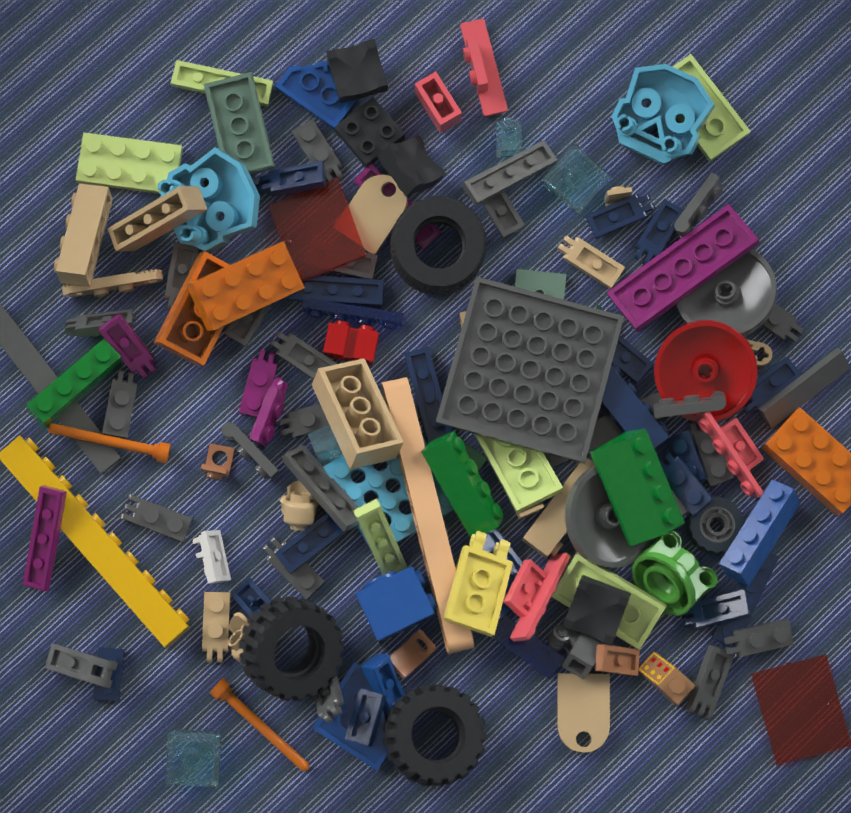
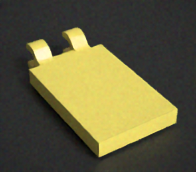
M476 531V534L471 536L470 547L467 545L462 547L443 620L492 637L495 635L513 564L512 561L506 560L510 542L501 539L499 543H495L493 553L483 550L487 534Z

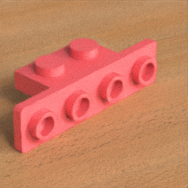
M478 19L462 23L461 31L465 43L463 54L465 62H470L472 71H469L471 85H476L483 116L488 117L505 113L508 108L485 20Z
M710 412L697 413L696 416L699 419L698 424L700 428L709 434L713 440L712 445L714 449L724 456L727 461V468L733 475L738 477L743 492L752 498L761 497L764 492L749 470L759 464L764 458L736 417L731 418L720 427Z
M568 553L551 555L544 570L531 559L523 561L503 601L520 617L510 636L513 641L529 640L534 635L536 626L546 611V605L551 595L556 591V585L567 568V563L570 559Z

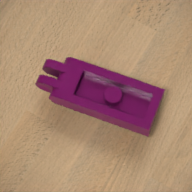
M120 313L99 327V332L121 356V359L133 373L138 371L143 378H146L149 373L144 366H147L152 373L157 370V367L152 362L155 360L154 355Z
M263 349L260 350L258 358H253L239 414L257 418L268 388L272 386L276 376L278 363L274 362L275 352H270L268 361L264 360L266 350Z
M279 377L275 378L272 386L268 388L249 437L255 444L265 448L274 436L275 423L277 418L282 415L284 409L283 403L288 385Z

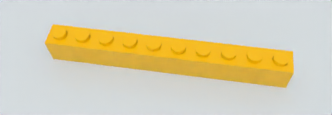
M19 435L0 452L2 463L36 501L39 488L42 485L67 491L60 529L165 648L170 647L190 629L187 624L190 619L180 608L177 611L174 610L169 604L173 600L163 589L159 592L152 585L156 580L147 570L142 573L136 565L139 561L130 551L126 554L119 547L122 544L120 539L113 532L108 534L102 528L105 522L96 513L91 515L87 511L86 507L89 504L80 494L76 497L69 490L72 487L69 481L63 475L58 478L52 471L56 468L46 456L42 459L36 453L39 447L30 438L25 440Z

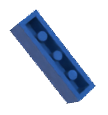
M773 479L771 480L719 563L727 577L749 587L801 503L793 488Z

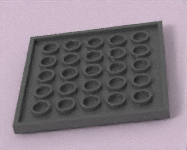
M476 276L436 424L585 464L624 316Z

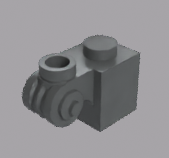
M564 623L556 625L548 637V645L555 651H560L564 648L568 656L562 667L585 679L596 661L597 644H604L592 636L584 633L580 634L563 627Z

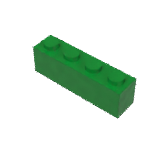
M105 339L101 340L27 403V412L44 430L47 429L50 424L54 423L121 365V356Z
M452 431L429 442L421 453L470 538L472 534H476V531L488 533L497 529L504 519L502 509L494 502L490 495L488 484L482 481L476 463L469 458L465 451L463 440L457 437L455 431Z

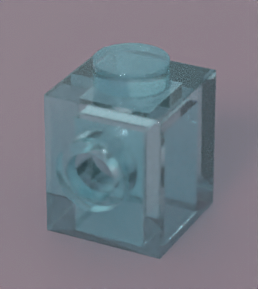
M503 118L501 121H496V157H512L522 152L521 121H516L514 118Z
M330 425L308 434L321 465L343 456Z

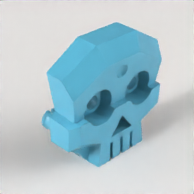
M661 64L635 68L626 98H620L611 117L617 130L619 143L623 147L664 166L676 158L693 154L700 140L698 132L712 113L715 105L698 78L670 65ZM645 100H650V107H643V102ZM679 115L685 116L683 123L676 122V118ZM658 128L659 138L648 134V132Z
M213 148L193 165L185 163L170 171L167 180H162L158 184L157 189L161 191L159 192L161 194L160 197L179 186H199L207 210L174 229L181 244L213 252L229 244L231 237L250 231L257 226L260 195L246 165L218 148ZM205 179L209 180V185L207 187L203 186V182ZM223 212L225 217L224 220L220 221L219 214Z

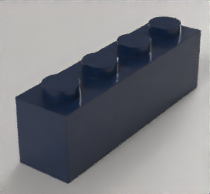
M613 362L600 407L612 419L622 434L630 430L646 429L656 452L668 443L669 430L663 422H657L654 419L651 407L645 401L642 403L636 396L638 392L630 382L626 383L620 376L622 375L621 370Z

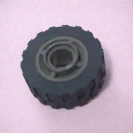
M720 496L713 497L715 501L696 517L691 513L687 516L686 533L691 539L690 542L698 550L705 551L707 554L715 553L716 555L727 552L745 523V518L743 519V513L741 509H738V505L730 502V499H723ZM711 519H716L720 522L721 529L719 532L711 529Z

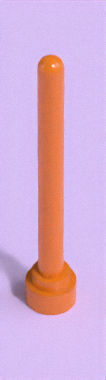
M54 423L48 426V431L52 434L152 455L156 462L167 464L171 447L169 443L160 442V444L149 445Z
M222 678L209 693L216 700L220 699L222 702L225 700L301 771H307L310 767L309 763L232 693L231 684Z

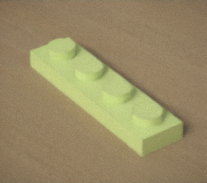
M176 60L171 85L177 88L205 93L204 84L241 74ZM254 77L260 105L268 107L274 83L272 80Z
M376 499L353 510L382 575L391 571H397L398 573L408 568L378 500Z

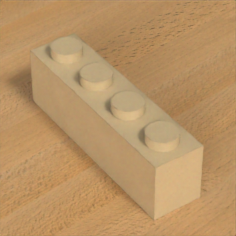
M79 183L77 193H73L72 212L66 218L67 231L60 240V257L56 258L54 263V272L57 273L60 283L91 286L113 201L109 187Z
M179 186L107 229L116 252L136 251L206 211L207 207L199 186Z
M586 458L585 464H578L563 484V492L553 497L522 539L523 542L546 559L550 554L555 556L564 545L560 540L565 534L568 535L565 523L567 498L575 481L584 472L595 467V464L588 458Z

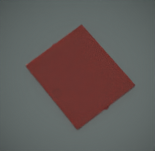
M338 178L325 182L326 187L301 191L268 205L281 242L284 241L302 282L367 256Z
M826 654L794 663L787 662L783 666L751 674L776 765L809 756L816 757L817 754L851 746V740Z

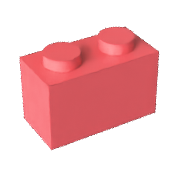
M437 72L415 83V94L440 134L461 122L462 112Z

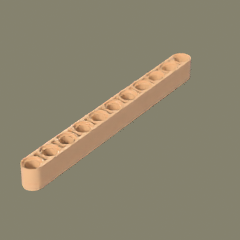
M405 377L382 382L381 389L384 401L404 442L398 458L433 599L437 605L436 611L447 653L451 654L474 648V641L471 630L443 620L456 569L431 469L421 453L425 445L408 379Z

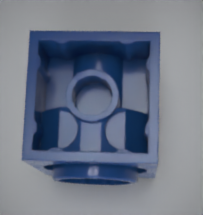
M411 566L398 573L397 571L388 572L366 583L364 589L355 593L378 643L435 616L434 610H436L437 605L431 593L426 595L422 588L426 586L420 570L414 571Z

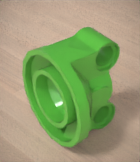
M672 530L665 535L655 538L651 542L650 547L635 560L632 566V578L636 587L666 604L664 613L679 616L687 613L701 597L713 589L718 582V578L711 568H701L696 558L690 552L680 547L681 538L678 533Z

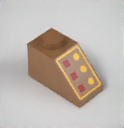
M655 651L639 666L638 672L674 706L678 705L695 687L682 672Z

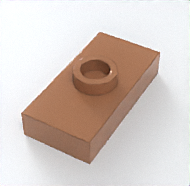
M597 644L595 671L638 676L640 650Z

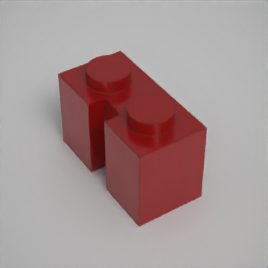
M336 320L335 323L329 322L323 354L326 357L345 361L365 358L367 365L373 366L379 341V332L375 331L374 327L360 325L359 329L350 328V323L346 321Z

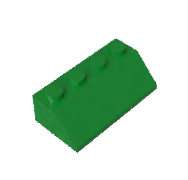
M646 429L627 431L590 452L629 546L665 535L685 523Z

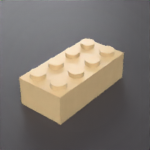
M365 358L318 368L312 387L349 469L396 459L404 442Z

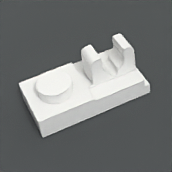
M221 531L201 532L202 535L193 539V544H201L202 551L196 553V557L203 558L204 573L208 584L231 580Z

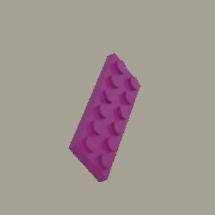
M728 204L606 293L635 331L638 332L760 244L759 239Z

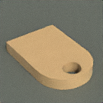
M373 176L362 184L333 228L371 254L377 255L393 231L397 219L407 208L408 197L398 188L391 176ZM388 183L396 186V192L391 197H386L383 194V187Z
M557 674V730L562 742L573 751H594L603 745L609 735L610 674H588L585 679L575 674ZM580 732H587L591 737V742L586 747H581L576 742V736Z

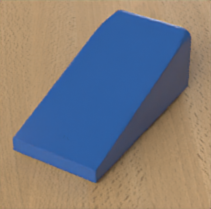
M375 654L360 667L373 691L387 696L384 709L388 713L396 705L395 702L405 694L390 655Z

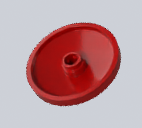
M697 320L680 326L664 340L655 360V383L662 399L674 398V401L684 400V397L688 395H699L700 398L711 397L715 391L723 392L726 396L725 407L721 410L709 411L714 419L719 421L738 412L750 399L757 381V361L750 343L738 330L719 321ZM697 413L680 415L692 421H699L696 416Z

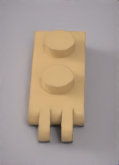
M565 236L562 241L570 247L567 248L562 244H559L557 247L561 253L565 254L563 259L611 290L625 267L582 239L576 237L573 240Z
M204 592L202 652H207V662H213V652H217V662H223V653L229 651L230 592Z

